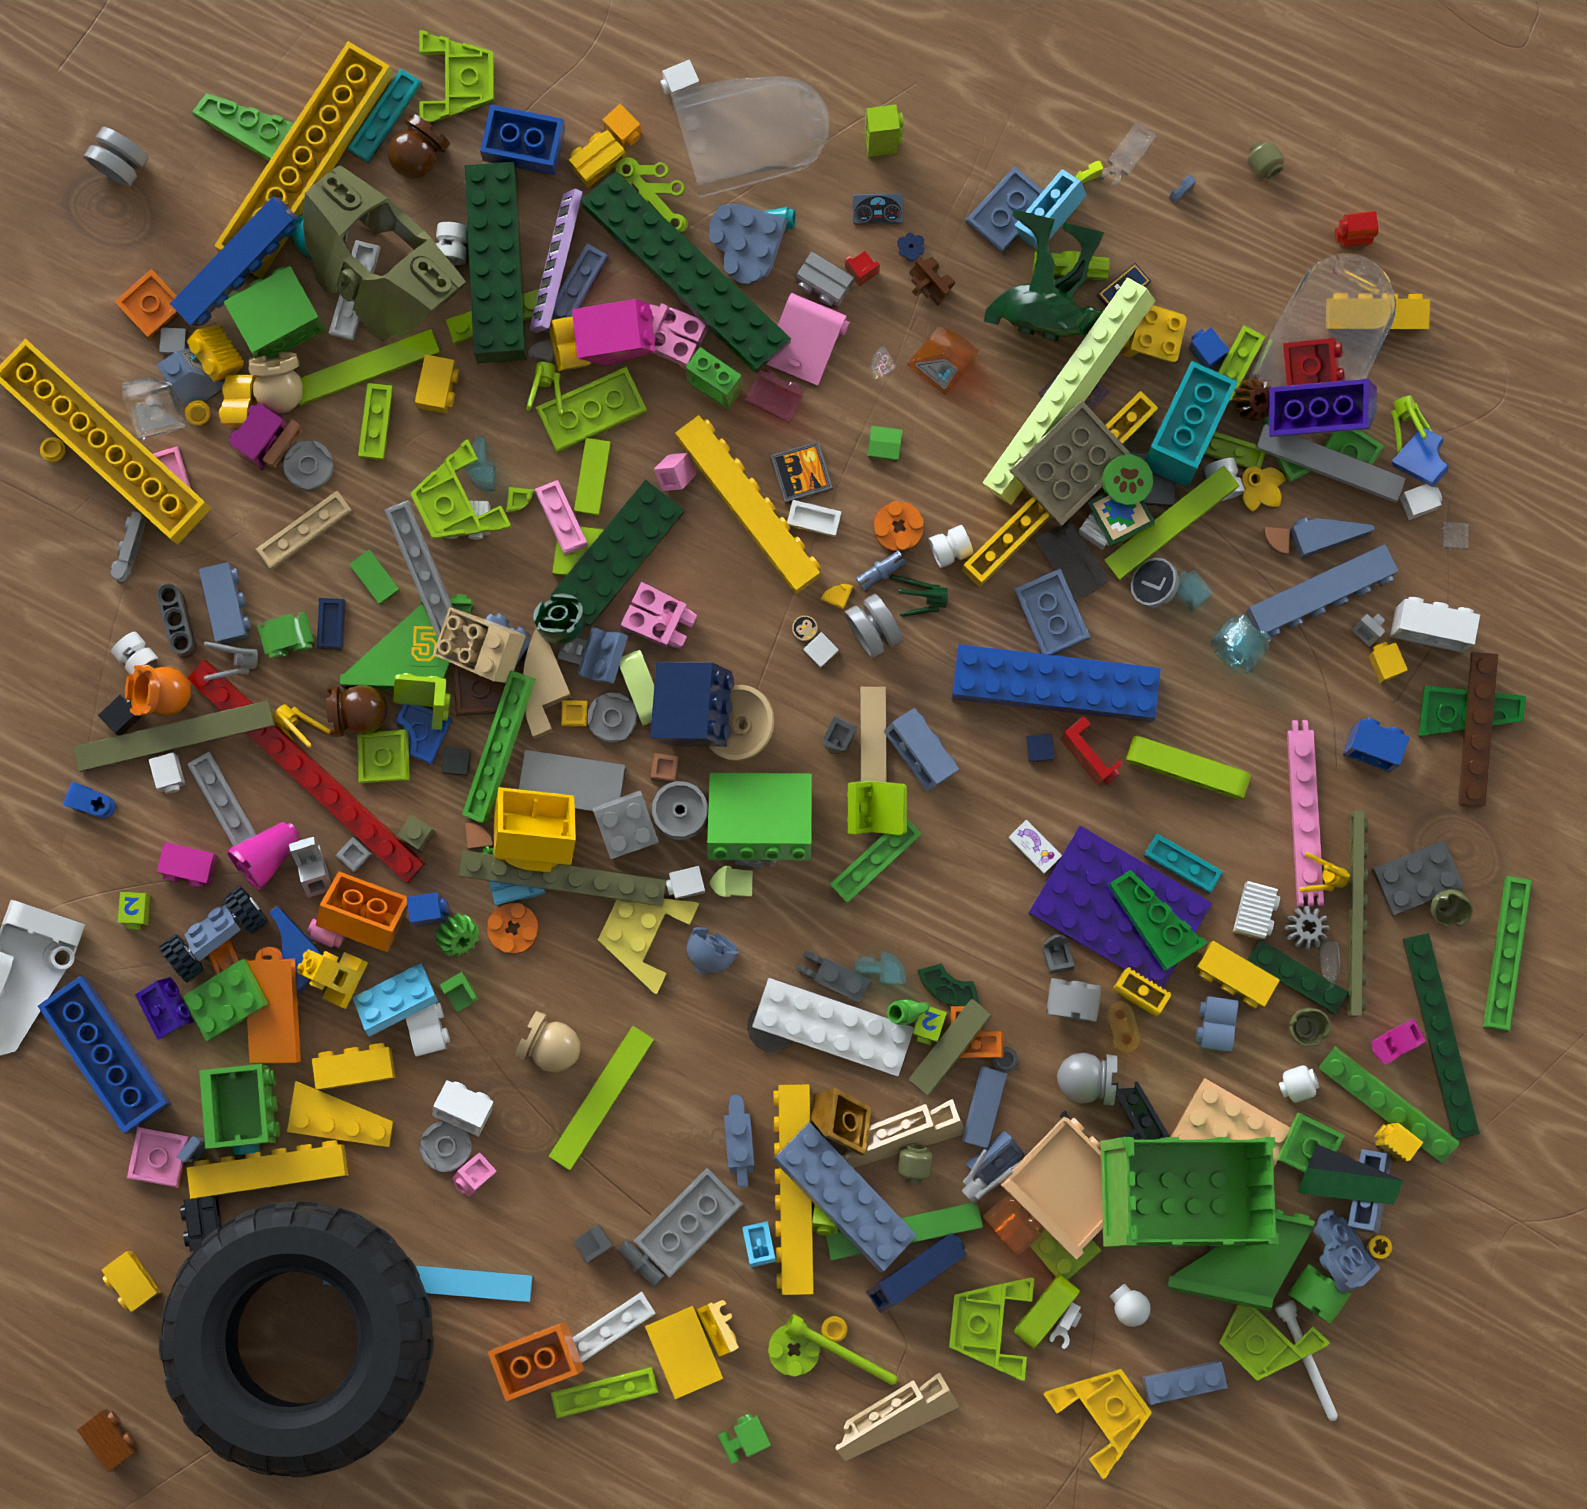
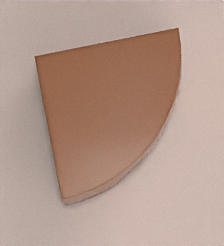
M1265 527L1264 537L1269 545L1277 553L1288 555L1290 529Z
M465 823L468 849L494 846L491 836L483 827L473 823Z

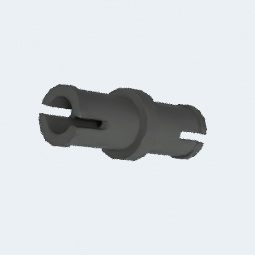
M628 1239L617 1248L616 1252L633 1266L631 1269L634 1272L638 1271L652 1287L664 1276L648 1260L649 1257L638 1251Z

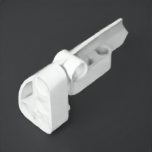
M10 901L0 928V1056L17 1050L40 1013L38 1005L50 997L66 969L72 966L85 924L18 901ZM64 950L68 957L65 963L59 965L55 962V955L58 951Z

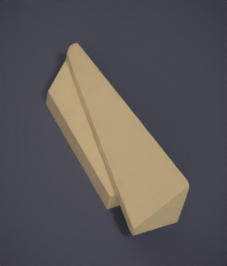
M953 1099L929 1111L927 1104L870 1125L865 1155H860L848 1149L846 1154L841 1156L855 1168L898 1155L902 1149L907 1148L908 1144L927 1146L961 1136L964 1133L965 1127Z
M940 1372L920 1388H918L913 1380L847 1420L843 1428L845 1431L842 1443L836 1445V1450L844 1461H848L957 1409L959 1404Z

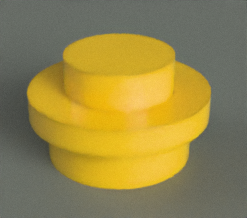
M201 400L190 402L185 408L186 419L193 425L205 424L210 418L209 406Z
M56 437L45 439L40 446L41 456L48 462L60 461L66 452L65 444Z
M829 1317L822 1324L823 1336L835 1343L842 1341L847 1335L846 1322L840 1317Z

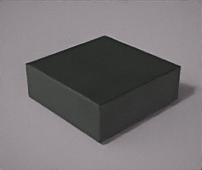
M445 747L442 773L468 776L471 751L468 749Z

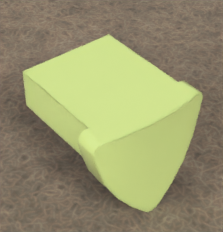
M724 866L713 875L710 880V886L718 895L723 897L752 896L753 871L731 869V866Z

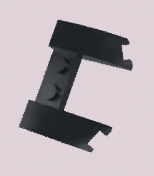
M1134 1082V1088L1119 1089L1118 1083L1111 1084L1116 1085L1115 1096L1133 1127V1130L1121 1137H1133L1134 1140H1155L1170 1137L1138 1082ZM1066 1110L1059 1116L1060 1118L1066 1117L1070 1119Z

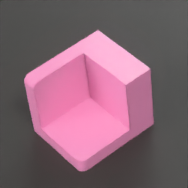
M689 453L669 454L654 468L662 491L682 490L696 476Z

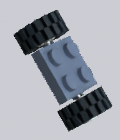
M241 885L224 897L227 905L224 904L222 907L213 909L206 919L200 923H195L188 929L185 938L189 946L177 934L159 946L166 960L186 983L204 971L202 964L199 962L241 930L237 922L240 921L250 934L255 933L268 923L262 910Z

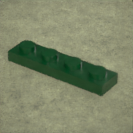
M1258 940L1247 959L1250 963L1278 978L1280 983L1334 1015L1338 1012L1349 993L1262 940Z

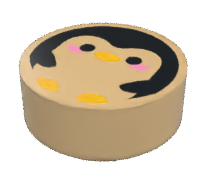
M810 616L798 617L792 625L794 637L802 642L811 641L817 634L816 621Z

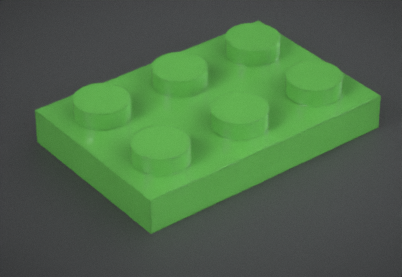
M246 959L239 960L183 996L206 1041L214 1039L269 1004Z

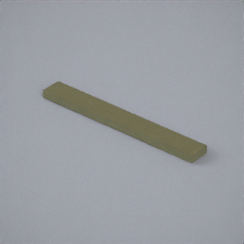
M267 700L74 746L78 771L82 772L275 726L271 703Z

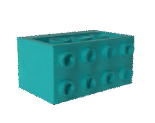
M1191 361L1145 459L1152 472L1188 488L1238 383L1237 381Z

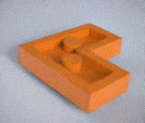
M965 1006L951 1007V1024ZM980 1032L960 1058H1004V1032Z

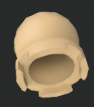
M279 352V358L267 359L266 355H262L249 360V373L257 375L253 383V394L257 402L275 414L288 413L293 410L302 399L303 393L301 378L293 370L299 366L297 354Z
M536 1011L527 1026L532 1030L527 1040L521 1039L515 1056L519 1057L522 1061H525L527 1057H532L535 1065L543 1071L555 1073L567 1071L575 1064L580 1054V1040L576 1032L565 1023L557 1021L547 1023L545 1021L547 1014Z

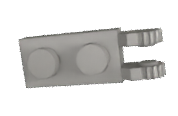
M132 511L131 517L127 518L124 526L126 535L124 541L119 543L117 550L119 560L113 562L111 566V576L120 583H124L130 578L129 575H131L146 526V517L138 512Z

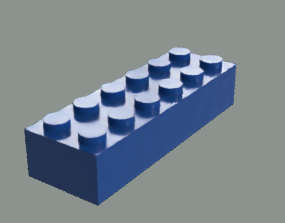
M79 976L38 1005V1008L123 1133H132L137 1127L142 1126L172 1105V1102L88 978Z

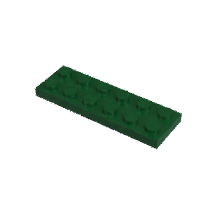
M645 480L552 592L551 596L555 594H568L576 597L578 602L582 604L585 613V624L591 627L680 519L685 510Z

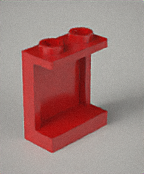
M1083 716L1063 733L1060 740L1098 786L1103 782L1108 785L1121 773L1119 768L1123 763L1119 760L1110 768L1103 764L1081 737L1090 726L1089 721Z

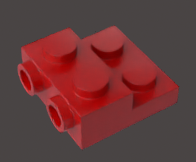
M1336 338L1283 343L1287 386L1345 381L1344 368H1339L1338 358L1343 356L1341 342L1337 343Z

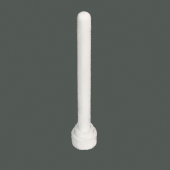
M1290 1300L1276 1306L1275 1311L1278 1318H1282L1283 1322L1286 1321L1296 1344L1303 1337V1334L1295 1318L1297 1317L1296 1311L1298 1309L1294 1300ZM1311 1354L1302 1360L1328 1419L1335 1421L1338 1418V1414Z

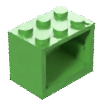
M290 266L276 269L273 271L272 276L264 280L258 279L252 282L248 289L242 292H233L228 296L227 300L223 301L254 357L266 355L267 359L276 358L279 356V352H287L326 331Z
M256 1064L199 1070L205 1149L216 1150L245 1145L277 1143L276 1137H280L279 1122H275L274 1112L278 1111L277 1097L273 1096L272 1086L276 1085L274 1070H271L270 1066Z

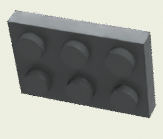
M1444 840L1372 869L1392 916L1429 902L1442 891L1458 890L1464 887Z

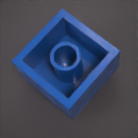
M1371 718L1361 719L1352 727L1342 755L1388 772L1400 766L1410 737L1404 735V731L1399 728L1389 727L1387 729L1379 726L1380 722Z

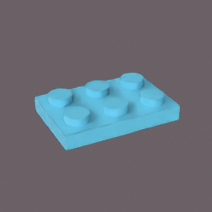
M422 963L352 997L368 1036L438 1002Z

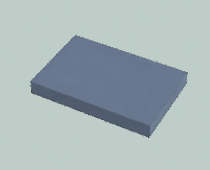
M1014 166L967 217L965 222L1003 254L1019 236L1015 227L1018 220L1012 216L1014 210L1026 212L1043 190Z
M1061 569L1014 589L1042 654L1054 655L1091 638Z

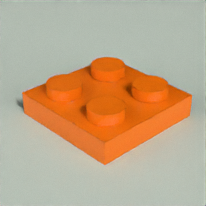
M152 269L115 301L116 305L149 340L179 314L170 305L177 295Z

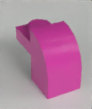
M1414 1018L1373 1039L1371 1043L1375 1056L1385 1065L1400 1055L1418 1047L1426 1040Z

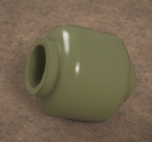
M1260 141L1250 148L1249 151L1251 153L1247 158V163L1257 177L1269 180L1283 170L1284 157L1274 143H1262Z
M908 1144L907 1148L902 1149L899 1154V1174L906 1178V1182L912 1184H919L921 1180L929 1178L932 1171V1153L927 1150L925 1145Z

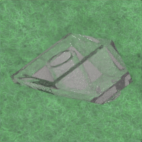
M148 377L123 383V400L138 440L187 428L172 383Z

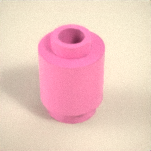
M313 918L307 930V933L311 934L310 939L330 948H340L345 936L316 926L317 920Z

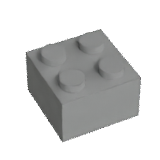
M641 790L593 807V812L610 859L659 842Z

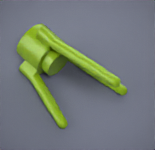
M548 362L536 363L534 382L526 407L527 411H530L538 386L550 387L551 383L554 382L558 414L563 416L559 384L560 373L555 372V365Z
M1411 395L1396 400L1393 403L1395 410L1391 411L1394 419L1398 453L1403 449L1399 418H1402L1403 421L1412 419L1423 439L1427 437L1423 427L1432 431Z

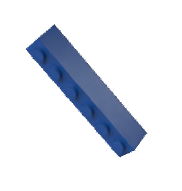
M272 197L175 297L170 305L189 325L203 326L211 319V313L215 308L222 307L224 305L223 301L228 299L227 296L233 290L236 291L245 284L246 280L244 278L250 272H256L262 266V260L268 254L272 255L280 247L279 242L285 236L289 237L296 231V225L300 222V219L280 198Z

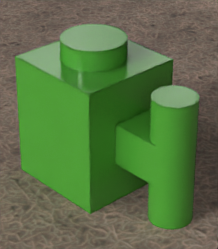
M751 1413L737 1419L738 1425L734 1426V1430L738 1437L732 1440L727 1431L718 1434L731 1464L740 1460L736 1451L739 1448L743 1447L746 1456L749 1457L771 1446V1442L758 1415L752 1417Z

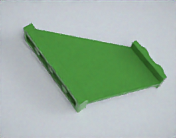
M1275 1209L1276 1233H1279V1244L1217 1246L1175 1275L1170 1276L1168 1290L1271 1312L1273 1300L1310 1233L1313 1231L1315 1221L1309 1220L1310 1217L1307 1215L1294 1214V1217L1284 1215L1282 1210Z

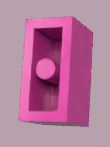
M164 842L157 872L164 875L163 879L178 883L180 878L188 880L187 885L203 888V884L211 886L218 855Z

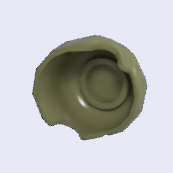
M1450 889L1440 892L1433 898L1430 912L1432 918L1444 927H1448L1451 924L1461 927L1471 919L1473 907L1470 900L1461 891Z
M1301 1009L1289 1021L1288 1027L1292 1039L1302 1046H1318L1322 1040L1330 1035L1331 1022L1327 1015L1318 1009Z

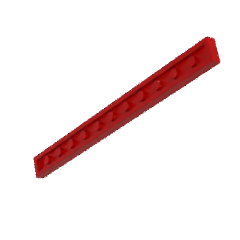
M202 660L187 678L221 711L253 704L225 677L205 681L204 676L219 673L207 660ZM276 724L272 727L246 733L406 883L410 882L426 864Z

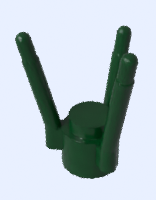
M890 575L892 580L927 589L926 591L899 589V594L926 597V604H930L929 607L901 612L900 615L902 617L939 612L940 608L947 607V588L902 576Z

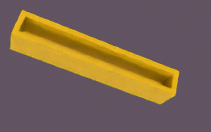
M337 1140L322 1142V1147L312 1149V1144L296 1146L297 1151L286 1152V1148L270 1150L271 1155L261 1156L260 1152L245 1154V1159L235 1160V1156L219 1158L220 1163L210 1164L209 1159L194 1161V1167H187L190 1199L349 1176L345 1145H338Z

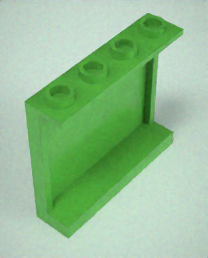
M710 773L708 860H811L812 774Z

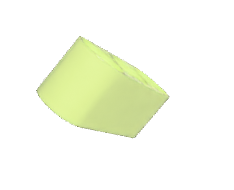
M638 650L622 656L619 667L641 723L644 726L652 721L654 683L643 655Z

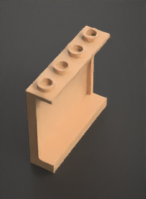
M1063 1117L1013 1169V1174L1000 1185L1077 1260L1084 1253L1082 1249L1103 1228L1101 1144L1093 1136L1088 1139L1082 1133L1085 1128L1075 1118L1070 1120Z

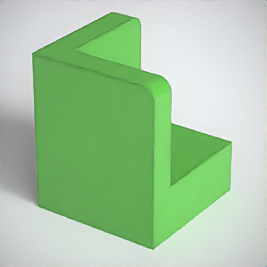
M463 972L440 984L444 994L448 996L457 1012L462 1011L479 1000Z

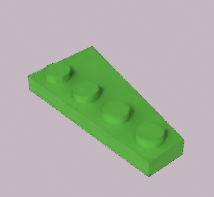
M207 93L192 112L193 117L268 161L271 160L294 124L283 120V117L274 114L270 116L252 107L248 109L238 106L236 102Z

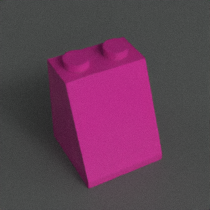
M633 299L572 310L578 359L610 366L655 352L652 310L649 303Z

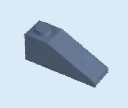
M1307 517L1294 523L1295 526L1290 530V535L1299 558L1303 559L1368 536L1375 529L1370 524L1320 518L1309 520Z

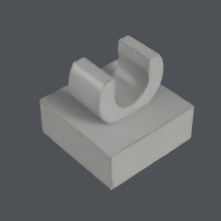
M1366 614L1351 630L1370 647L1385 632L1380 626L1385 619L1379 614L1373 619Z
M576 638L570 643L562 644L557 659L580 666L587 641Z

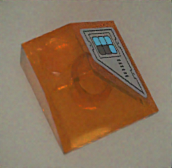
M938 326L907 365L946 395L977 359L979 350L959 334Z

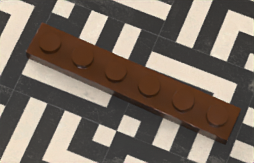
M1471 652L1458 804L1486 806L1498 654Z

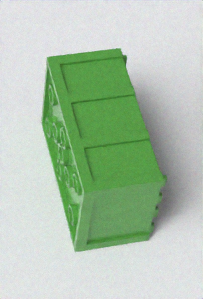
M1121 1137L1100 1141L1104 1247L1255 1246L1279 1244V1233H1276L1273 1168L1275 1137H1261L1249 1140H1230V1137L1204 1140H1179V1137L1134 1140L1133 1137Z

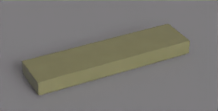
M971 999L909 1080L926 1095L930 1096L993 1015L974 999Z

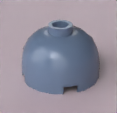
M696 927L693 929L687 942V956L691 963L695 965L694 969L700 974L707 975L708 973H722L730 968L739 954V951H736L737 946L717 932L715 936L707 934L709 929Z

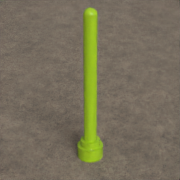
M793 1314L788 1320L784 1329V1333L793 1338L795 1336L798 1338L802 1336L890 1385H895L898 1382L896 1375L806 1327L807 1324L799 1316Z

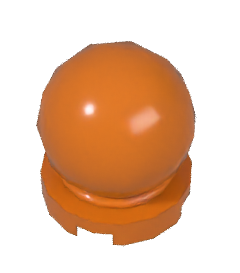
M135 665L133 675L127 676L125 699L131 701L132 708L130 712L135 716H148L151 713L160 716H170L180 713L189 703L191 696L190 682L177 668L170 666L152 668L149 665Z

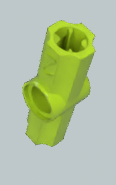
M1035 251L1034 254L1033 273L1037 259V251ZM1063 251L1061 254L1051 253L1056 264L1054 276L1061 278L1070 272L1077 263L1081 252ZM1093 256L1089 263L1086 279L1107 281L1110 264L1109 258Z

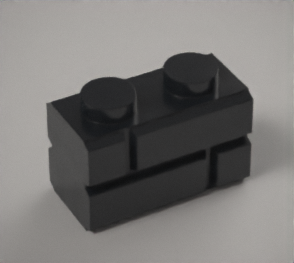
M218 1195L184 1199V1205L180 1206L181 1219L186 1221L187 1231H184L183 1239L185 1247H189L190 1252L195 1251L207 1235L222 1226Z

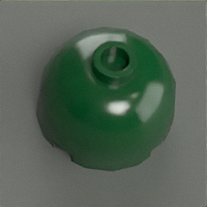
M572 595L550 596L551 600L545 603L541 601L534 610L533 619L540 636L550 643L557 645L570 643L580 636L585 627V613L582 604Z

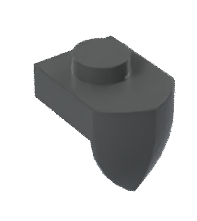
M834 716L822 740L824 748L830 754L846 752L858 726L838 716Z
M1059 934L1048 938L1043 945L1042 953L1049 975L1074 970L1075 965L1068 939Z

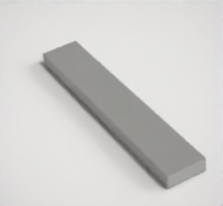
M1266 424L1263 426L1256 449L1394 503L1398 501L1406 479L1295 435L1269 437V425Z
M407 500L384 511L436 636L439 638L449 607L453 608L410 502Z

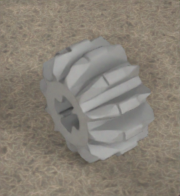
M1309 906L1304 907L1303 913L1297 908L1294 910L1296 917L1292 915L1287 917V920L1293 924L1285 926V930L1293 931V934H1290L1287 938L1288 940L1297 938L1295 947L1298 948L1304 942L1305 950H1309L1311 943L1317 948L1320 946L1318 939L1323 941L1327 939V936L1321 932L1330 929L1328 925H1322L1321 923L1327 917L1322 916L1318 918L1317 916L1320 912L1318 908L1312 914ZM1303 922L1306 925H1312V929L1309 930L1312 932L1311 934L1308 931L1303 932L1302 927L1305 926L1302 924Z

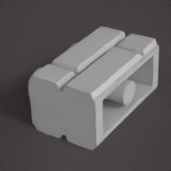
M811 252L798 271L796 282L799 283L798 287L805 293L810 294L812 291L820 296L819 300L829 307L832 304L839 307L851 289L854 277Z

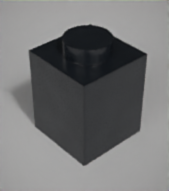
M122 695L116 697L98 714L100 719L118 736L123 735L142 717L135 716L130 712L132 708L131 701L126 700Z

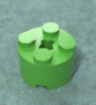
M299 612L300 618L299 616L293 617L290 614L264 622L265 625H257L265 655L278 659L288 656V650L294 649V651L302 652L313 648L312 643L315 641L306 612Z
M1309 1264L1288 1293L1291 1298L1330 1325L1351 1296L1347 1291L1344 1293L1340 1292L1335 1285V1281L1329 1277L1326 1278Z

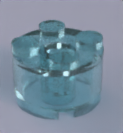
M1239 614L1237 618L1230 617L1211 640L1210 645L1211 647L1213 645L1216 646L1215 654L1228 666L1235 670L1241 667L1246 669L1243 673H1251L1269 650L1271 637L1265 631L1258 630L1252 626L1251 621L1246 616Z

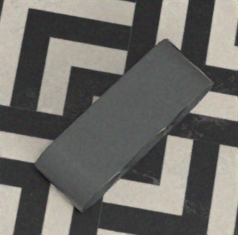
M170 583L163 584L158 588L156 594L169 646L179 657L188 658L196 651V641L184 596L175 585ZM174 591L176 593L175 599L171 602H165L166 594ZM176 615H181V623L177 626H172V618ZM182 639H188L186 649L178 650V642Z

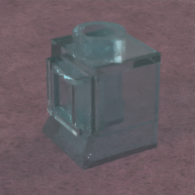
M1194 569L1190 573L1184 571L1179 575L1180 584L1176 594L1185 605L1189 604L1190 612H1192L1205 602L1213 591Z

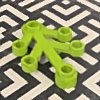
M626 157L621 159L616 165V172L631 186L634 184L639 189V194L650 202L667 221L672 224L675 219H678L680 224L676 229L683 234L688 228L687 219L680 214H674L656 193L682 196L686 191L684 183L679 180L671 183H646L640 175H656L659 178H666L669 175V167L662 162H658L655 165H639L633 158ZM630 165V173L625 174V166ZM664 166L665 172L659 175L658 168ZM676 184L681 185V190L678 193L674 192Z

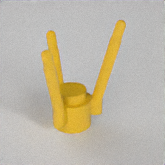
M284 704L273 714L274 721L281 730L293 740L288 732L291 730L308 748L311 747V743L295 727L299 722L297 717L330 734L329 728L303 714L296 707L291 709Z
M1309 852L1305 853L1306 857L1324 866L1325 870L1322 877L1325 884L1300 887L1299 892L1333 891L1334 887L1343 888L1347 885L1350 874L1346 869L1326 862Z

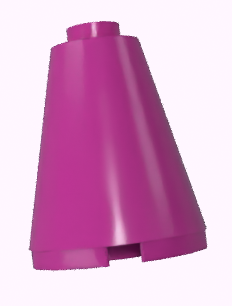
M281 822L231 847L227 851V855L238 871L241 870L246 875L245 879L254 888L260 890L267 884L290 854L289 844L299 841L297 838L299 832L291 823L285 824Z

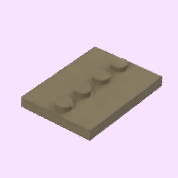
M1082 400L1043 436L1009 472L1059 526H1062L1103 486L1102 476L1108 463L1118 456L1131 453Z

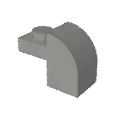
M311 837L289 844L291 854L298 867L301 884L307 897L310 898L326 893L331 886V881L320 845H317L315 838Z

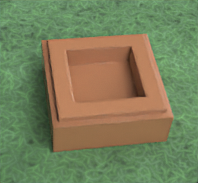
M654 753L650 778L675 782L680 757Z

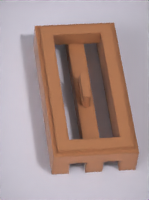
M293 419L262 459L273 470L276 469L289 448L293 446L303 432L301 426Z

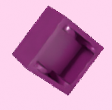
M258 403L256 407L251 406L248 410L249 416L238 431L234 430L230 434L229 438L231 440L229 444L237 455L262 471L266 466L262 459L287 427V424L278 415Z

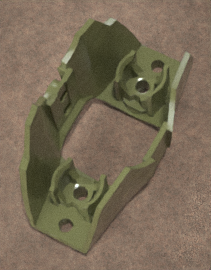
M338 166L305 192L303 209L305 248L312 257L317 282L325 292L330 291L334 294L339 291L346 301H353V311L356 312V315L366 326L368 333L381 341L394 335L402 338L421 324L444 300L448 301L454 297L466 283L424 229L422 230L406 215V212L396 206L388 197L344 167ZM360 220L377 235L382 232L394 231L413 251L387 274L379 276L369 272L354 258L344 242L348 240L349 229Z

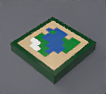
M1105 492L1086 503L1110 547L1155 525V521L1143 500L1133 505H1121L1111 500Z

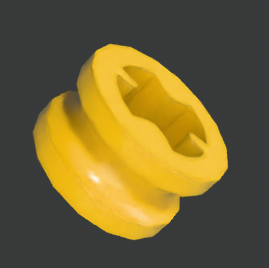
M1376 1235L1367 1242V1250L1372 1257L1383 1259L1390 1255L1392 1244L1387 1237ZM1376 1240H1379L1380 1243L1384 1241L1386 1245L1383 1247L1384 1253L1380 1254L1379 1251L1375 1253L1373 1250L1376 1246Z

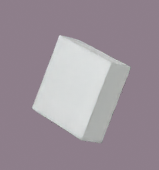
M821 632L803 651L822 668L839 652V649Z

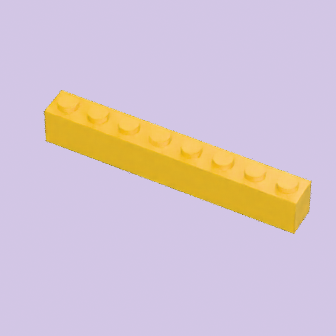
M698 415L675 432L677 441L689 453L693 462L795 595H797L820 578L819 569L821 566L813 556L809 558L803 551L806 547L798 536L793 538L788 531L791 528L783 517L778 518L773 512L776 508L768 497L763 499L758 492L760 487L752 477L750 479L746 477L743 473L745 467L738 458L733 460L728 453L730 448L722 438L720 440L716 438L713 434L715 428L708 419L703 421L700 415Z
M809 1084L778 1085L779 1091H773L774 1106H779V1117H774V1132H779V1143H774L775 1156L810 1122ZM781 1168L775 1169V1184H780V1195H775V1210H781V1221H776V1237H781V1247H776V1263H782V1273H777V1289H782V1295L813 1294L812 1200Z

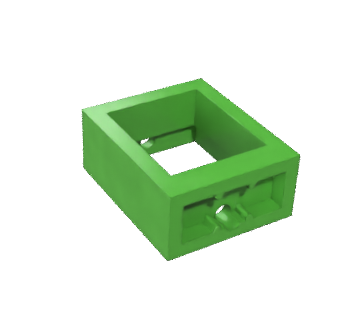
M701 347L686 366L687 383L727 410L730 409L742 392V375ZM715 364H719L720 368L715 369Z

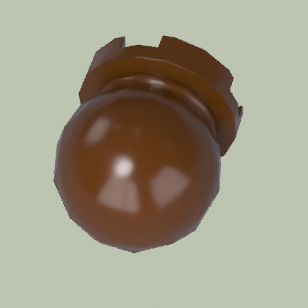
M410 114L405 121L408 129L400 131L392 138L388 147V157L391 167L399 175L414 179L426 175L433 168L437 160L436 151L444 153L450 146V142L443 134L439 137L430 130L432 125L416 114Z
M368 685L353 686L344 693L340 691L339 686L327 688L328 693L331 695V697H326L328 723L333 722L334 730H330L332 738L342 737L346 729L353 734L366 735L373 733L382 726L387 715V705L385 698L379 690Z

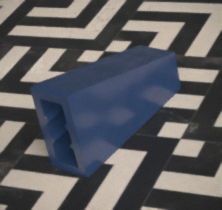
M953 1233L945 1236L868 1289L866 1293L880 1313L894 1307L966 1256L964 1243L959 1237L954 1236Z

